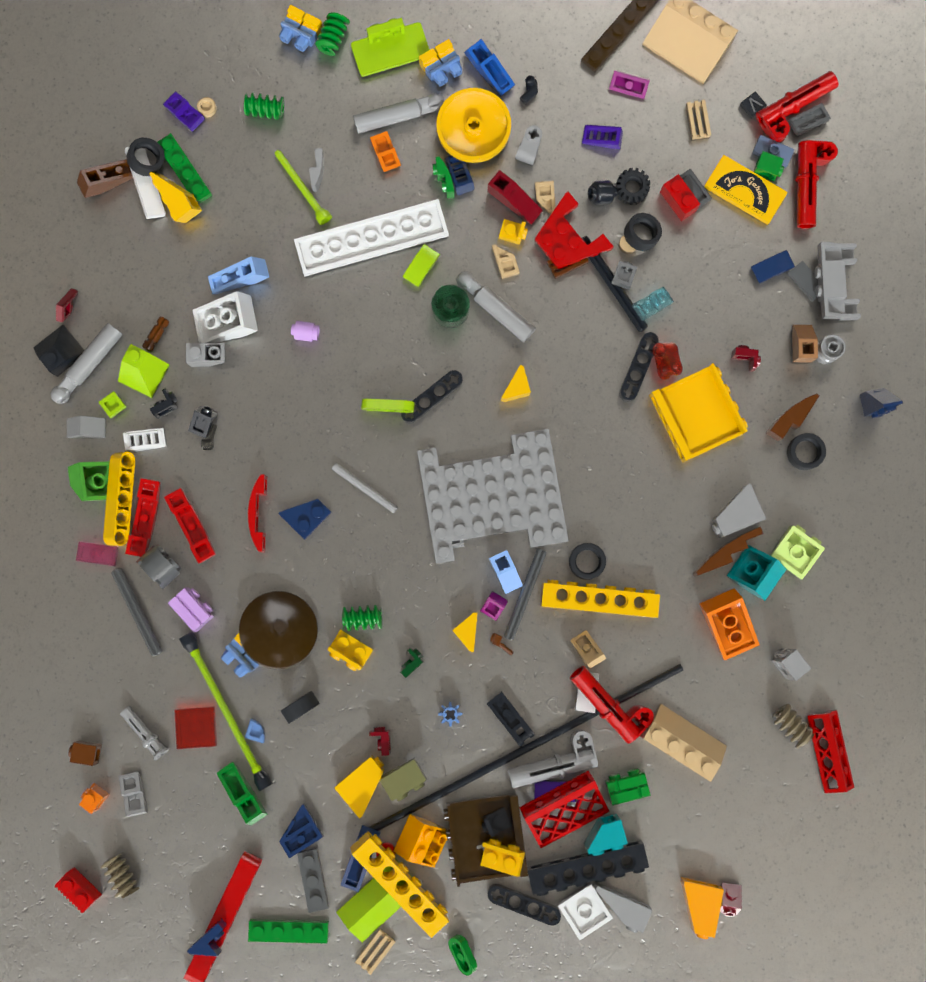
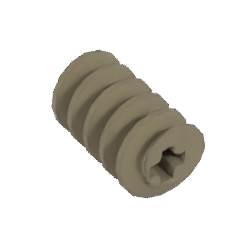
M785 704L773 714L772 718L776 717L775 725L782 724L779 728L780 731L787 729L786 737L792 735L791 743L798 741L795 746L798 749L806 745L815 734L811 727L807 728L808 724L805 721L802 722V717L796 716L797 712L791 710V705Z
M123 852L105 861L100 867L101 869L108 868L104 876L111 875L107 883H115L111 888V891L118 890L114 896L115 898H125L140 889L139 887H133L137 882L135 879L129 880L133 876L132 872L126 873L130 866H122L126 861V858L119 859Z

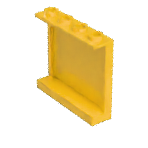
M714 363L660 390L657 389L649 395L682 463L748 431L747 422L743 417H740L738 404L736 401H732L729 395L731 393L726 383H723L721 379L722 373L718 367H715Z

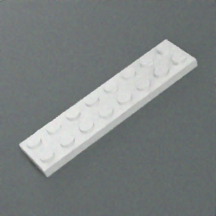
M439 199L300 237L294 239L303 274L304 276H309L448 237L449 233Z

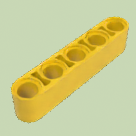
M118 452L110 457L103 540L109 546H123L128 542L135 472V457L131 452Z

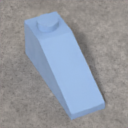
M251 256L208 276L212 294L215 295L256 284L269 278L265 259Z

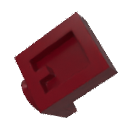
M374 727V730L369 732V736H381V739H378V751H381V756H389L391 754L390 730H385V727Z

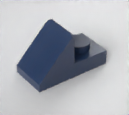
M224 920L218 921L191 945L187 952L192 955L219 956L222 950L214 941H217L225 933L223 929L227 924Z

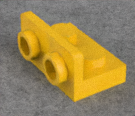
M341 629L327 649L330 651L329 655L338 661L341 658L346 661V666L353 671H356V669L361 670L373 652L372 648Z
M495 839L482 843V846L485 848L481 866L516 877L520 876L525 852L519 851L520 847L508 844V847L501 845V841Z

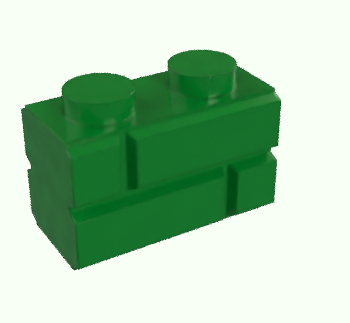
M636 768L628 770L627 775L620 776V773L609 775V779L605 780V785L611 805L614 806L651 796L645 772L639 771Z

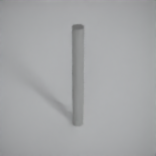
M337 463L332 467V470L392 513L397 510L398 507Z

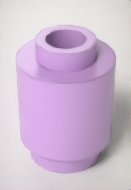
M296 321L295 324H292L291 335L294 336L295 340L318 341L319 325L304 321Z

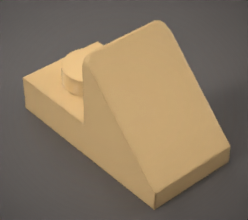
M587 630L570 640L589 669L606 659L604 653Z

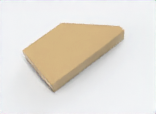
M554 181L535 182L536 203L549 214H552L556 208Z
M495 244L492 245L501 279L520 274L515 255L499 248Z

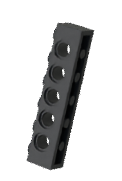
M639 840L625 844L619 850H612V848L604 850L603 854L597 856L583 853L528 866L527 870L533 895L544 896L549 894L548 891L551 890L561 892L567 890L568 886L582 887L587 885V882L594 880L598 883L606 881V878L611 876L620 878L624 877L625 873L644 872L645 868H649L644 843ZM624 856H631L629 864L624 865L621 863ZM606 860L612 861V866L609 869L602 868V864ZM592 865V872L584 873V866ZM567 869L574 871L573 876L570 878L563 876ZM547 874L555 876L554 880L550 883L544 881V877Z

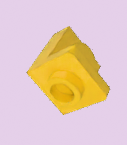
M504 219L499 239L520 245L521 240L526 239L528 229L525 228L526 222L522 221V224Z

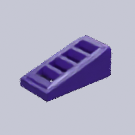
M585 125L582 144L621 149L622 127ZM590 131H594L593 139H589ZM598 132H601L600 140H597ZM606 133L608 134V140H605ZM613 135H616L615 141H612Z

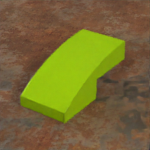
M424 244L405 271L403 278L420 287L429 270L433 268L440 253Z

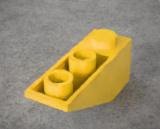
M149 173L153 185L159 190L162 201L167 205L170 210V216L175 221L187 223L202 211L192 193L162 174Z

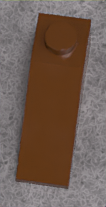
M127 159L80 170L77 184L84 197L88 198L103 194L133 179Z

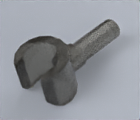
M212 425L208 439H202L201 447L203 450H212L214 448L213 439L217 425Z

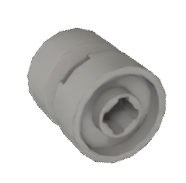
M828 335L818 342V358L816 360L821 364H830L840 358L846 349L844 340L838 335Z

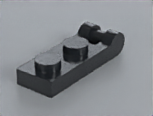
M502 691L487 702L489 708L520 747L525 744L524 741L535 736V733ZM522 727L525 731L518 735L516 731Z

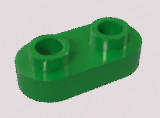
M456 934L448 942L449 949L459 970L464 975L469 976L476 971L477 962L467 939L462 935Z

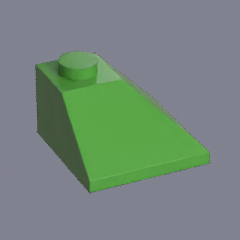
M110 461L78 462L68 467L70 486L81 501L106 500Z

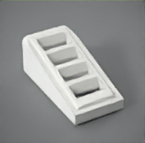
M164 428L123 433L126 452L132 453L167 447ZM158 433L159 443L156 444L155 434ZM147 435H150L151 444H148ZM139 436H142L143 445H140ZM132 437H134L135 446H132Z

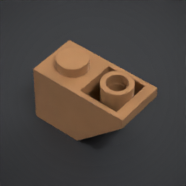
M792 325L793 362L812 363L818 358V338L812 325Z

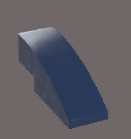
M362 825L357 840L367 831L372 835L376 834L378 837L381 832ZM352 854L340 886L359 892L367 870Z

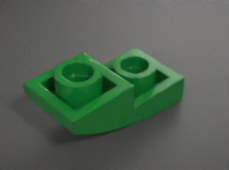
M438 156L436 157V164H432L433 175H437L438 181H442L443 193L446 192L447 199L454 198L452 178L445 163Z

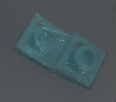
M662 287L637 301L632 307L640 319L644 321L668 307L674 301L667 290Z

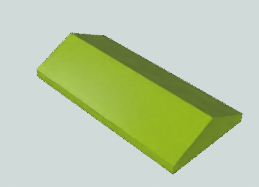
M387 866L383 871L389 872L393 867ZM373 877L336 913L347 929L363 943L401 906ZM401 880L396 885L402 886L406 881Z

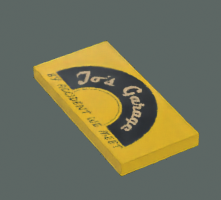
M725 155L722 156L704 186L705 189L766 225L770 223L788 193Z

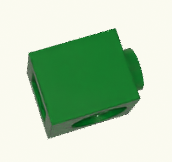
M762 151L753 172L768 181L774 182L777 176L780 177L782 175L784 159Z

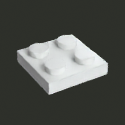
M591 882L558 903V907L579 940L613 919Z

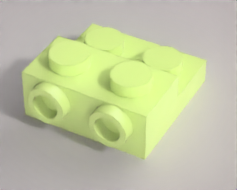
M792 525L783 534L779 544L770 556L778 559L788 571L803 580L825 548L821 546L822 542L813 536L811 538L807 536L805 529L799 525Z

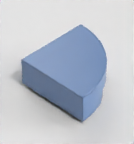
M251 718L245 738L264 743L265 732L262 725Z

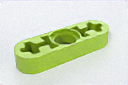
M362 399L361 409L377 412L413 413L415 402L407 400Z

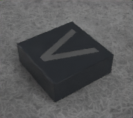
M755 91L743 100L740 106L752 119L767 104Z

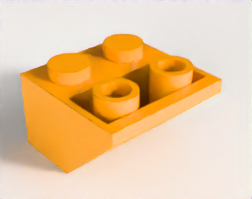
M410 814L394 852L408 862L435 868L447 841L446 828L422 817Z

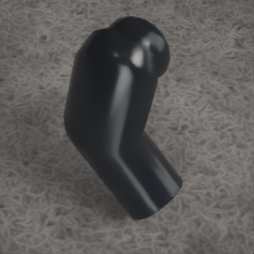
M532 75L526 77V92L520 97V100L525 105L538 93V83Z

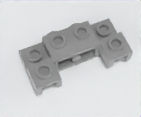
M821 242L818 245L819 264L815 267L814 276L818 278L815 294L818 297V303H821L822 319H838V321L858 320L861 318V314H857V304L860 303V299H845L847 298L845 265L857 263V258H854L856 243Z

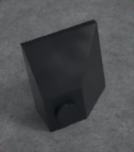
M64 324L33 347L39 360L51 374L57 377L71 367L84 351Z

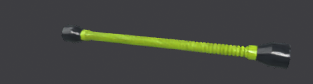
M190 632L179 638L183 648L190 653L191 657L195 658L194 660H196L195 662L199 669H201L200 671H202L201 673L208 687H210V691H212L215 700H217L216 702H218L217 704L221 711H223L222 713H224V717L229 722L228 724H230V729H232L236 740H238L237 742H239L238 744H240L242 751H244L243 753H245V757L250 762L254 783L258 791L272 785L273 782L269 775L257 764L253 753H251L252 751H250L251 749L247 742H245L246 740H244L245 738L241 731H239L240 729H238L239 727L232 713H230L231 711H229L226 702H224L225 700H223L224 698L220 691H218V687H216L217 685L213 678H211L212 675L208 671L203 658H201L202 656H200L201 652L198 648V640L195 634Z

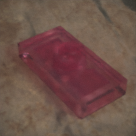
M79 542L76 561L116 566L119 547Z

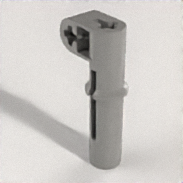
M576 730L570 737L573 753L561 756L555 754L550 759L508 769L512 789L556 777L562 779L565 775L598 767L591 735L586 731ZM581 735L585 738V740L583 741V745L590 746V749L577 752V748L582 747V745L577 742V740L580 739L579 736ZM571 762H572V764H570V765H566V766H562V767H557V768H554V769H550V770H546V771H542V772L530 774V773H532V772H536V771H540V770L552 768V767H555V766H561V765H563V764H567V763H571Z

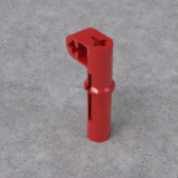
M828 71L797 90L785 93L783 98L758 111L756 119L767 138L779 143L783 142L790 131L789 123L785 117L792 113L797 114L802 107L836 89L839 86L836 75L832 71Z
M806 140L798 143V173L795 178L797 182L798 228L808 229L816 227L817 181H819L817 166H825L836 158L838 148L833 142Z
M585 666L577 668L571 674L570 680L599 711V716L602 719H606L627 744L635 741L653 722L654 714L652 710L641 705H634L625 713L619 706L620 702L614 700ZM633 718H636L635 721L638 723V725H636L632 721Z

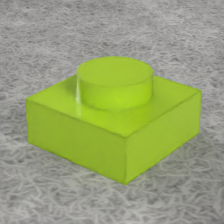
M115 391L98 402L110 418H113L126 408V405Z

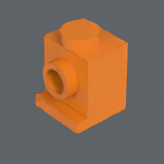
M93 783L81 795L82 801L79 805L92 814L100 809L110 794L96 783Z

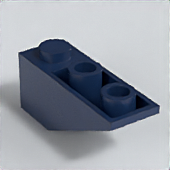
M885 388L865 391L860 394L864 417L871 416L872 419L882 417L890 413V411L897 410V406L903 404L901 399Z

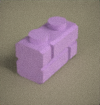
M185 587L168 604L193 632H197L214 617L211 613L213 609L208 603L205 602L203 604L198 599L200 594L194 588L189 589Z

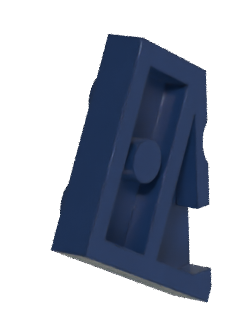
M319 499L286 509L278 514L306 540L332 512Z
M305 803L301 805L279 841L288 858L293 857L324 837Z

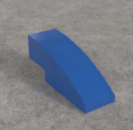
M482 39L464 52L479 74L499 96H502L515 86V83L496 55L490 52Z

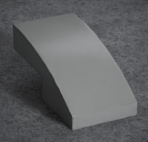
M322 148L314 149L316 167L309 168L313 192L318 191L323 178L324 153Z
M133 772L119 776L121 796L124 797L126 816L131 817L147 813L140 773Z

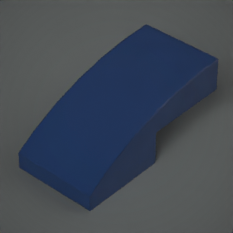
M787 250L751 266L759 284L795 267Z

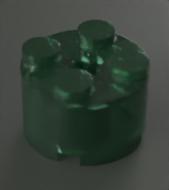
M445 285L434 294L431 302L432 313L435 320L441 326L457 327L467 320L470 301L463 289L455 285ZM448 304L454 306L453 309H450Z

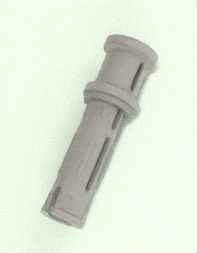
M131 706L120 713L141 738L143 747L148 748L152 753L155 761L169 750L168 747H165L160 742L157 734H152L132 710Z

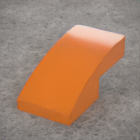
M387 131L370 137L383 172L401 166Z

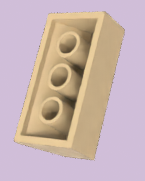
M661 703L654 713L653 722L640 735V737L710 782L720 768L727 748L725 744Z

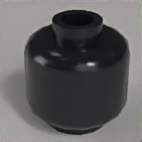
M610 180L594 181L588 188V198L597 206L611 204L617 195L616 186H613Z

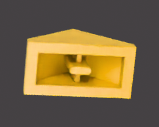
M520 365L502 395L501 401L507 402L530 396L531 391L524 366Z
M472 613L453 629V632L470 652H474L477 613Z

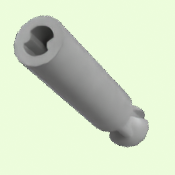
M433 93L430 96L419 99L414 98L353 115L359 134L421 117V115L430 112H439L445 100L441 94Z
M464 271L457 276L456 281L459 288L471 293L474 296L475 302L523 343L534 333L536 328L491 289L480 285L472 273Z
M107 323L65 373L66 377L62 382L52 389V400L58 404L66 403L73 390L77 386H81L123 334Z

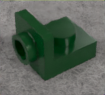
M409 648L407 650L414 660L411 661L409 659L401 666L403 670L400 673L405 678L423 663L422 658L424 656L417 648L414 650Z

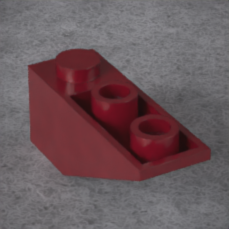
M501 170L488 183L487 192L530 225L543 212L527 193Z

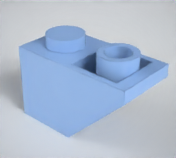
M507 550L489 558L505 594L523 586Z

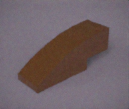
M816 393L790 407L777 418L766 434L776 441H780L785 437L790 427L794 430L799 428L820 395Z

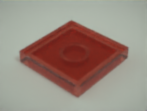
M215 706L175 710L177 749L217 746Z

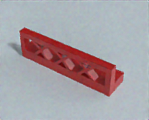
M837 710L808 715L809 726L815 734L812 740L824 793L850 791L855 787ZM814 719H823L824 728L822 731L816 727ZM821 737L828 741L829 746L826 750L820 746L819 740ZM826 756L832 760L833 767L831 770L824 764ZM830 776L837 780V788H830L828 782Z

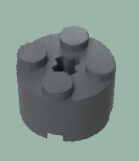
M153 545L136 562L154 582L156 581L164 589L180 574L179 571L182 568L172 558L170 560L166 558L169 554L162 547Z

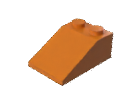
M735 588L699 603L724 661L760 645L744 600Z

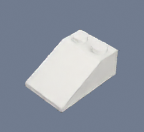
M236 291L193 309L199 343H218L244 337L258 331L251 295Z

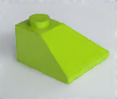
M130 344L121 361L118 382L153 398L170 365Z

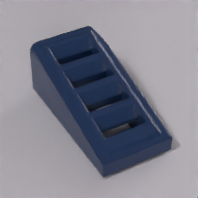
M453 156L444 158L457 195L473 191L475 189L466 162L458 160ZM461 161L460 164L451 167V164Z

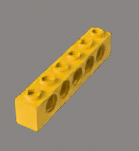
M547 580V583L542 584L540 606L658 618L660 594H655V590L643 589V593L636 592V588L624 587V591L616 590L617 586L605 585V589L597 588V584L586 583V587L578 586V582L567 581L566 585H561L558 580ZM559 589L566 591L567 596L564 600H559L556 596ZM578 591H583L586 595L583 602H579L576 599ZM598 593H602L605 597V601L602 604H598L595 601V596ZM617 595H621L624 598V603L621 606L615 604L614 599ZM636 597H640L643 600V605L640 608L634 605Z
M367 831L350 847L351 854L432 938L449 922L447 909L441 903L438 905L434 901L435 897L428 889L424 891L419 879L408 874L409 870L403 862L398 863L394 859L396 858L395 854L389 848L385 849L381 845L383 842L376 834L372 835ZM374 852L380 853L376 858L370 857ZM387 866L393 867L389 872L383 871ZM401 880L406 881L402 886L396 885ZM414 894L419 895L416 899H410ZM426 908H431L429 913H423Z

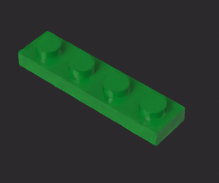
M170 133L157 141L164 151L166 160L186 190L194 195L198 204L211 197V192L173 135Z
M249 920L248 942L328 943L329 921Z

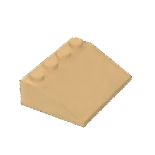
M669 0L642 45L704 84L734 41L738 30L692 0Z

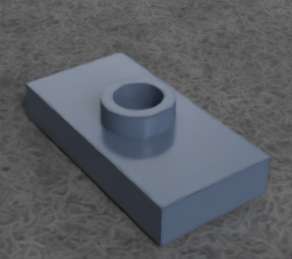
M760 135L752 154L760 156L762 151L781 157L784 159L782 166L786 168L795 149Z

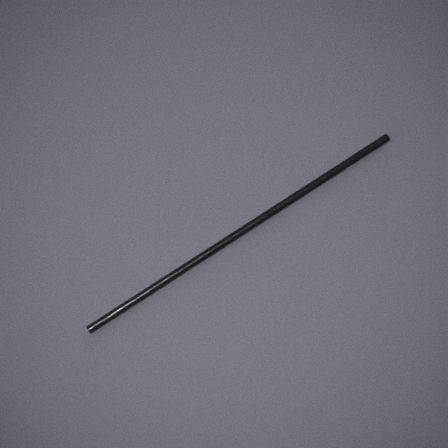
M678 664L613 699L618 700L621 704L684 671L681 664ZM595 709V713L587 712L375 823L369 828L379 831L591 720L600 714L599 711Z

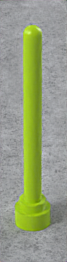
M276 150L275 156L316 212L315 215L320 225L328 223L332 219L330 212L321 208L280 150Z

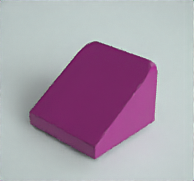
M492 591L480 611L497 621L508 600Z

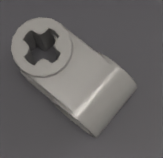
M533 125L527 128L515 159L530 165L534 164L542 138V131L538 126Z

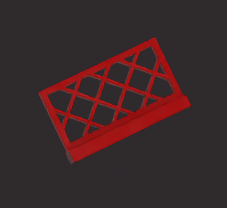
M589 770L519 807L540 848L610 812ZM593 789L595 790L592 798L584 796L585 793ZM577 799L575 807L567 805L568 802ZM582 801L590 802L587 809L579 808ZM594 803L602 804L603 808L592 811ZM557 808L560 809L557 816L549 815L551 811ZM565 810L572 811L570 818L562 817ZM577 812L584 814L582 819L574 820ZM538 818H543L540 825L531 823ZM547 819L555 821L552 828L545 827ZM560 822L567 823L564 829H557ZM542 831L550 832L547 838L540 840Z

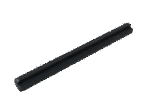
M588 236L582 238L587 245L591 243ZM601 255L589 257L638 332L647 329V323L624 289L611 284L614 275Z

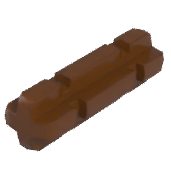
M162 316L158 318L157 325L153 326L147 336L148 340H145L142 345L145 350L151 352L154 349V344L159 341L164 332L163 329L169 324L166 318Z

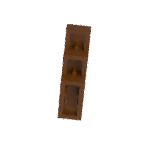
M757 527L721 546L703 561L693 572V575L699 576L732 563L731 554L749 548L746 540L764 534L762 528Z

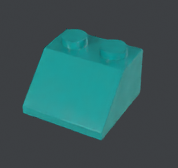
M748 545L749 548L742 552L727 574V577L751 594L765 601L787 569L778 559Z

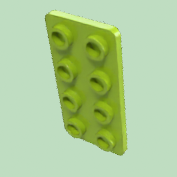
M402 17L398 19L392 18L382 24L371 25L366 28V38L351 43L357 67L362 77L418 61L420 55L430 50L421 23L416 22L404 26Z

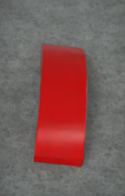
M261 474L257 479L248 505L249 530L254 545L259 552H265L266 533L258 532L259 495H267L268 476L265 474Z
M140 479L137 493L139 499L132 533L128 537L125 554L141 557L148 551L159 504V481Z
M182 488L165 496L164 499L184 532L198 564L216 555L204 526Z

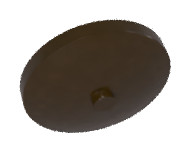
M272 591L255 598L244 610L239 623V639L245 653L255 663L269 669H286L299 664L313 649L318 634L317 620L311 607L299 596L284 591Z

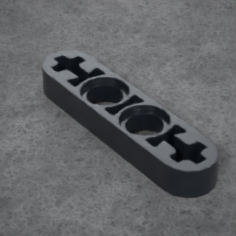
M648 332L642 337L619 394L620 398L625 402H631L636 398L659 342L658 336L653 332ZM649 337L653 338L652 342H654V344L652 343L649 346L648 350H645V347L647 345V341L645 339H648ZM639 354H645L648 361L640 363L637 357ZM632 371H638L641 378L635 381L631 378L630 374ZM627 381L633 385H638L637 387H632L631 393L633 395H630L629 398L626 397V393L624 392V390L627 391L630 386V384H627Z
M452 370L416 397L412 402H415L417 408L422 412L418 413V411H415L413 413L414 418L412 419L410 417L405 418L407 414L401 413L403 421L409 424L416 422L458 389L463 382L462 374L459 371ZM450 376H458V383L456 384L455 382H452L449 385L451 389L448 390L447 386L443 383V381L449 383L451 381ZM437 386H442L445 389V393L442 396L435 395L434 389ZM422 398H428L430 405L423 408L419 405V401Z
M492 884L488 888V899L493 904L551 926L557 925L561 920L560 910L552 904L500 884ZM499 889V893L505 896V892H508L506 903L503 902V897L497 896L496 899L493 898L491 892ZM512 896L520 898L518 906L510 905L509 899ZM529 904H538V912L530 913L528 911ZM542 907H545L544 910L547 913L555 911V915L557 917H553L552 920H549V916L544 913L543 917H540L542 913Z

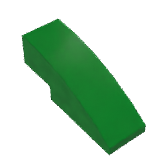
M231 762L217 772L233 805L238 808L247 825L252 826L268 815L252 787L234 762Z

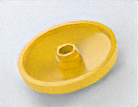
M481 88L463 89L449 96L440 107L436 121L437 135L443 148L454 158L470 163L487 161L499 154L509 140L511 132L510 113L505 103L494 93Z

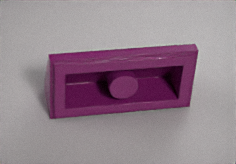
M614 70L609 90L645 99L650 79Z

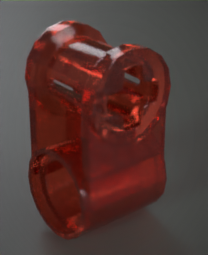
M673 342L655 344L653 355L658 376L662 380H667L672 375H680L683 367L677 345Z

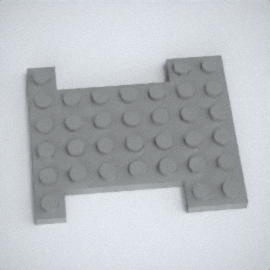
M549 429L511 435L514 454L439 466L436 448L417 451L436 564L455 561L452 546L454 541L525 529L528 532L530 548L569 541Z

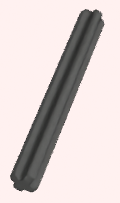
M542 549L536 550L505 631L504 637L509 640H514L545 559L546 551Z
M122 568L113 570L111 574L151 655L156 656L160 654L162 649Z

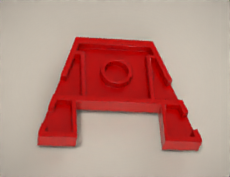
M569 191L565 193L535 237V242L557 269L580 262L588 257H594L599 253L611 251L614 248L604 234L587 245L565 219V216L579 205Z

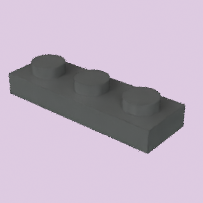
M318 848L297 853L308 912L328 909L329 905Z

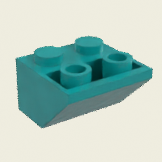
M617 814L598 818L584 842L588 854H593V856L601 855L604 853V850L610 848L612 850L622 849L623 845L628 844L622 821Z

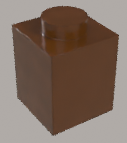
M85 741L73 742L68 752L70 762L89 766L99 764L102 744Z

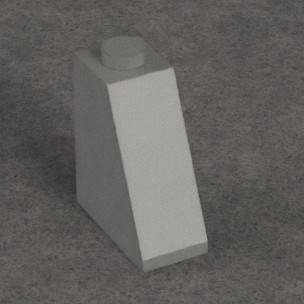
M751 484L742 487L712 520V529L716 535H719V538L766 519Z

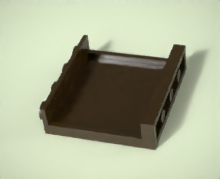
M512 793L446 803L447 808L443 809L444 820L449 822V828L446 829L447 841H451L452 846L451 849H448L449 860L454 862V869H451L452 881H456L457 887H460L461 883L513 876L481 866L484 851L483 848L477 849V846L490 839L501 841L503 846L508 847V844L520 847L519 851L525 852L518 795ZM504 807L512 826L491 838L490 834H485L481 823L484 822L482 817ZM524 855L520 877L528 876L526 855Z

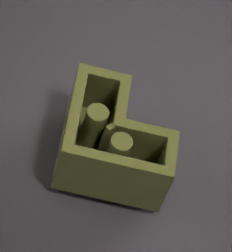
M414 757L403 765H398L383 774L379 781L390 800L394 801L397 799L399 802L408 796V791L412 789L417 791L425 786L424 782L427 780V777Z

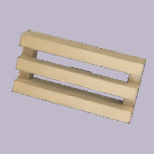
M706 101L687 102L686 109L692 140L709 138L711 130ZM699 107H701L705 134L703 133ZM692 108H695L696 120L699 131L698 135H696Z
M379 929L355 963L362 966L361 968L367 970V973L371 975L394 945L395 940ZM380 935L383 936V939L365 962L362 961ZM388 940V945L370 967L369 963Z

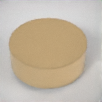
M204 97L197 103V109L203 117H212L217 111L214 100L209 97Z
M622 236L619 242L620 250L626 254L635 252L636 250Z

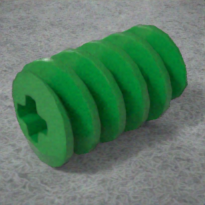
M331 12L326 16L327 20L323 23L324 26L321 28V33L318 35L315 45L322 53L335 56L334 51L339 50L336 44L342 43L340 39L344 37L342 31L347 30L346 25L350 23V20L344 15Z
M254 92L251 93L250 97L246 93L244 98V114L250 116L252 113L253 117H257L259 114L260 118L267 116L268 119H272L274 116L275 120H279L284 114V97L281 96L280 101H277L276 95L270 100L269 94L263 99L262 93H259L258 98H255Z
M366 605V609L363 611L362 607L359 606L355 612L354 607L351 606L350 611L347 612L346 607H343V630L345 626L348 631H351L352 626H354L355 630H359L360 625L363 630H366L368 624L371 629H374L376 624L379 629H382V608L378 610L377 605H374L371 611L369 605Z

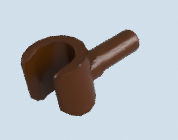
M493 633L490 642L502 648L511 656L514 652L501 643L503 637Z

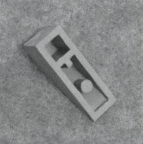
M595 882L594 887L626 925V929L637 933V931L643 933L652 913L651 907Z

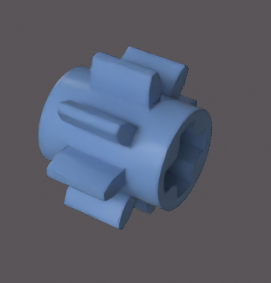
M450 701L448 707L441 705L444 711L438 713V715L444 718L441 722L442 724L447 721L451 727L453 721L460 723L457 717L463 715V713L457 711L459 704L454 707ZM446 710H449V711L455 710V712H454V716H455V717H454V718H452V717L447 718V717H446V716H447Z

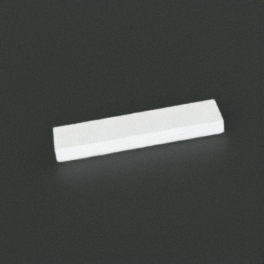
M126 147L124 150L126 155L129 147ZM137 149L134 154L136 159L144 165H150L145 149ZM131 169L146 219L165 217L166 213L159 191L153 185L151 176L139 175Z

